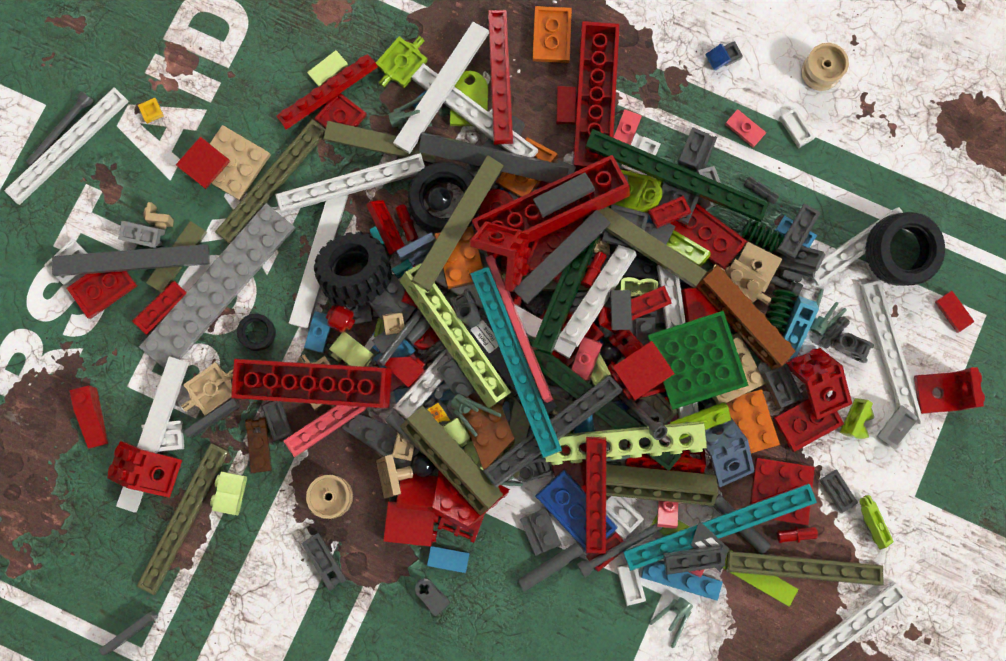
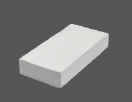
M796 107L780 115V121L797 148L815 139L814 134Z
M628 564L616 566L626 606L646 601L638 569L630 571Z

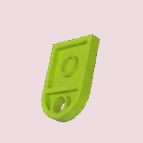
M464 71L454 87L488 111V84L485 78L475 71ZM472 77L475 79V82L472 85H468L465 83V79ZM450 109V126L474 127Z
M621 170L623 175H627L630 196L613 205L645 213L655 208L662 198V188L657 180L651 176ZM655 193L653 199L647 200L649 194Z

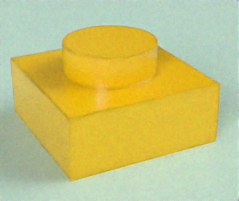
M156 98L138 105L147 124L164 117Z

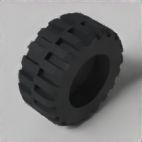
M349 232L344 236L338 235L333 241L329 240L326 243L327 245L320 249V255L317 254L314 264L315 277L324 295L331 302L337 303L340 306L345 307V305H348V307H355L358 304L360 306L366 305V302H372L376 299L377 295L380 296L384 292L383 289L387 288L390 283L392 268L386 251L380 241L369 234L364 235L361 232L352 234V232ZM367 263L365 268L355 275L339 276L343 269L351 264Z

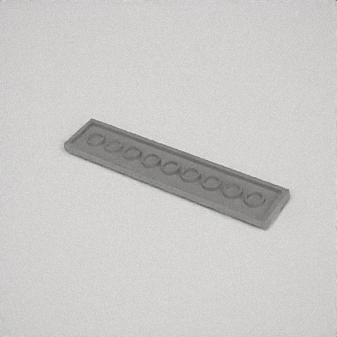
M266 203L139 347L164 369L169 356L181 360L295 230V226Z

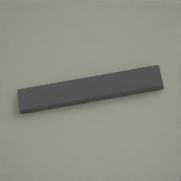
M596 210L513 291L528 304L611 223Z

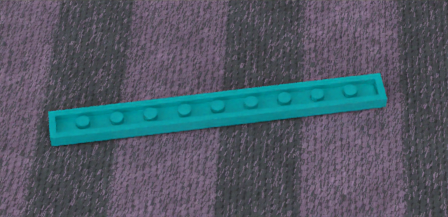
M489 266L470 273L542 457L546 458L561 452V446Z
M806 484L702 523L719 539L817 503L810 484ZM698 524L623 551L629 570L632 571L664 559V553L692 549L691 543Z

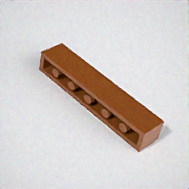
M718 265L704 275L696 286L719 312L724 311L726 320L772 370L783 366L796 352L790 342L783 338L778 329L766 319L765 315L753 305L751 299L743 294L739 286L733 283L726 272Z

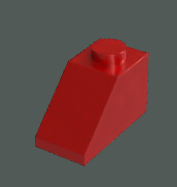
M413 357L389 358L385 363V366L391 368L392 373L407 387H412L426 371L424 368L425 363L418 357L415 359Z

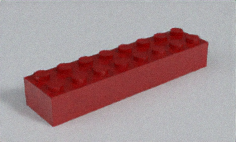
M582 21L573 165L576 166L575 172L606 158L585 149L592 129L610 137L614 135L620 24Z
M610 155L474 218L472 223L476 232L485 221L529 232L530 243L593 214L596 210L599 211L629 197L630 186L613 155ZM583 173L587 174L595 191L542 217L533 201L534 198ZM486 251L488 256L493 255L495 259L502 256Z
M234 359L231 398L389 408L392 369Z

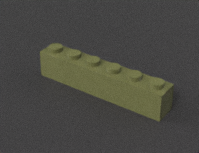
M423 406L409 416L400 426L479 515L488 510L503 495L498 487H494L483 470L463 451L458 442L446 432L445 428Z
M606 464V496L715 505L718 495L716 475Z

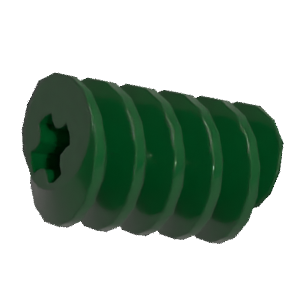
M750 218L742 230L741 237L744 238L748 235V242L755 239L756 246L762 243V249L769 247L768 252L776 251L785 235L783 234L778 238V231L772 233V227L765 230V223L758 226L759 222L756 220L752 222Z
M774 290L772 293L774 297L770 300L772 304L768 305V310L770 311H767L765 314L766 319L779 332L785 333L786 330L782 328V325L787 326L788 323L784 321V318L791 317L786 311H793L788 305L795 304L791 297H797V295L787 290Z

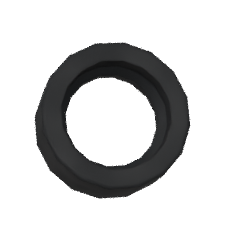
M259 313L245 316L237 327V337L240 343L253 351H262L268 348L276 336L273 322ZM254 321H260L267 327V337L260 343H252L245 336L247 326Z

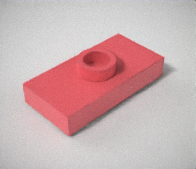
M625 109L613 138L631 145L642 116Z
M738 109L725 123L729 129L753 148L766 134L763 129Z
M583 337L572 370L585 380H590L602 343L587 337Z
M658 501L657 527L677 529L678 502Z

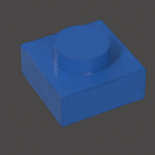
M719 44L705 54L713 70H718L731 61L723 44Z

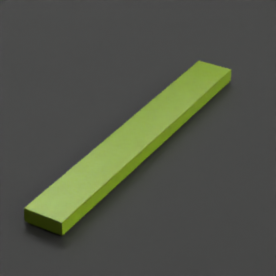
M657 515L650 526L657 523ZM678 520L677 529L663 527L659 532L666 536L690 526ZM727 556L725 559V566L722 567L724 570H726ZM729 572L789 607L799 590L777 576Z

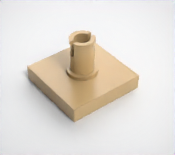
M747 242L738 261L768 279L762 290V293H765L782 259Z
M393 454L376 460L384 499L401 494L398 481L413 478L411 466L396 469Z

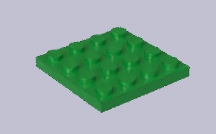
M724 311L648 335L650 342L653 341L675 373L663 382L672 410L749 386Z

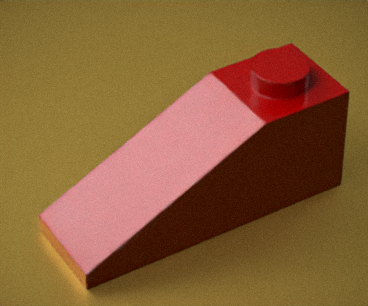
M88 385L69 390L73 410L88 449L108 444L97 388Z

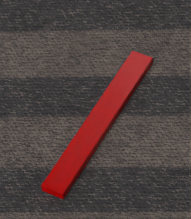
M488 10L494 145L513 144L506 10Z

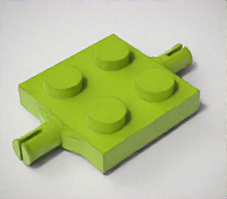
M399 36L378 59L376 64L385 74L378 82L383 88H385L390 80L397 82L405 88L412 80L413 74L423 63L426 64L428 62V59L418 50L423 42H425L421 36H418L413 44L406 42Z

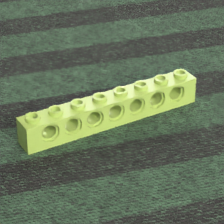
M421 263L406 271L399 281L488 408L492 407L511 393L462 321L456 316L455 311L437 285L434 283L429 292L411 282L421 266Z
M703 421L664 425L668 430L666 436L671 439L667 445H662L659 440L654 439L649 433L648 426L566 434L558 441L560 446L568 445L571 452L568 454L558 452L545 459L546 462H551V465L563 464V461L568 460L571 463L583 462L582 459H586V452L580 449V444L586 443V437H606V441L611 446L606 450V457H610L611 460L622 459L624 455H630V458H638L646 453H650V456H660L662 452L669 451L670 454H681L682 450H690L693 453L702 452L703 448H707L705 426ZM682 434H688L691 439L688 443H682L679 437ZM646 437L651 443L649 446L643 447L639 444V440ZM622 439H627L631 445L624 449L620 447L619 442Z

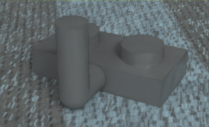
M453 358L437 369L445 381L436 389L435 397L437 399H440L443 393L451 389L455 396L462 394L464 397H467L475 392L474 387Z

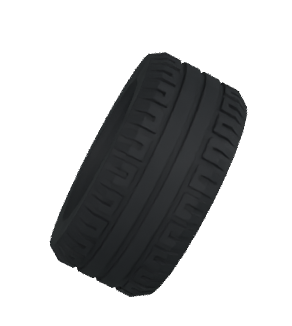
M450 162L433 163L419 171L415 178H413L408 191L409 208L416 224L428 234L432 233L435 236V233H440L449 218L436 217L426 210L424 198L427 191L439 183H452L465 193L473 180V175L466 168L459 166V164ZM480 206L472 219L478 217Z
M905 212L887 216L877 222L868 235L865 247L867 263L876 277L885 283L896 286L924 283L931 279L943 264L945 257L944 236L938 225L926 215L917 212ZM900 229L912 232L920 246L917 262L907 270L898 267L890 254V243L893 236Z

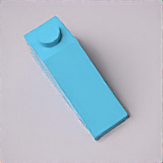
M798 296L792 308L791 317L788 319V325L785 327L786 332L783 333V338L789 341L796 351L790 357L792 359L797 357L819 310L817 302Z

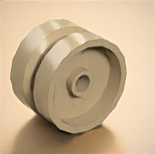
M829 42L817 45L803 62L801 69L803 80L809 87L818 91H825L835 87L848 70V55L837 44Z
M323 475L316 478L310 484L306 494V501L314 515L333 519L344 515L349 510L353 502V492L345 479L335 475ZM327 493L332 494V499L330 501H328L329 497L327 496Z

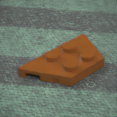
M495 404L490 407V409L500 413L501 417L481 409L478 412L470 409L468 413H462L478 434L475 437L469 431L483 471L496 459H499L505 449H508L515 442L501 404Z

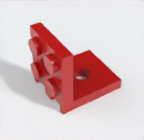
M485 221L471 238L470 247L507 256L505 290L512 292L517 285H520L522 277L526 276L529 270L527 259L531 248L528 247L530 233Z
M821 348L812 349L809 353L786 362L791 373L805 384L813 415L817 420L852 404L843 365ZM832 391V395L825 398L827 392Z
M978 367L950 373L914 376L916 396L921 414L962 411L984 407L985 395L981 389L982 375ZM934 388H938L940 390V398H935L933 396L932 392Z
M120 441L114 451L115 457L108 468L107 478L128 489L170 498L182 460L143 450L127 442ZM157 469H160V476L157 479H154V472Z

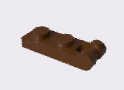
M259 417L258 420L246 419L245 426L251 473L272 471L267 420L265 417ZM260 427L261 433H254V428Z

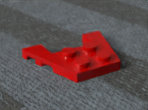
M439 470L432 512L468 530L488 510L479 515ZM499 485L498 488L503 495L488 510L496 506L502 498H505L510 489Z

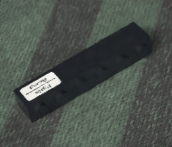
M482 315L479 324L473 328L467 327V330L485 356L492 362V366L497 373L504 377L503 382L508 389L512 388L517 393L491 325L486 317ZM516 394L514 397L522 406L519 396ZM542 399L548 415L558 408L554 401L547 403Z

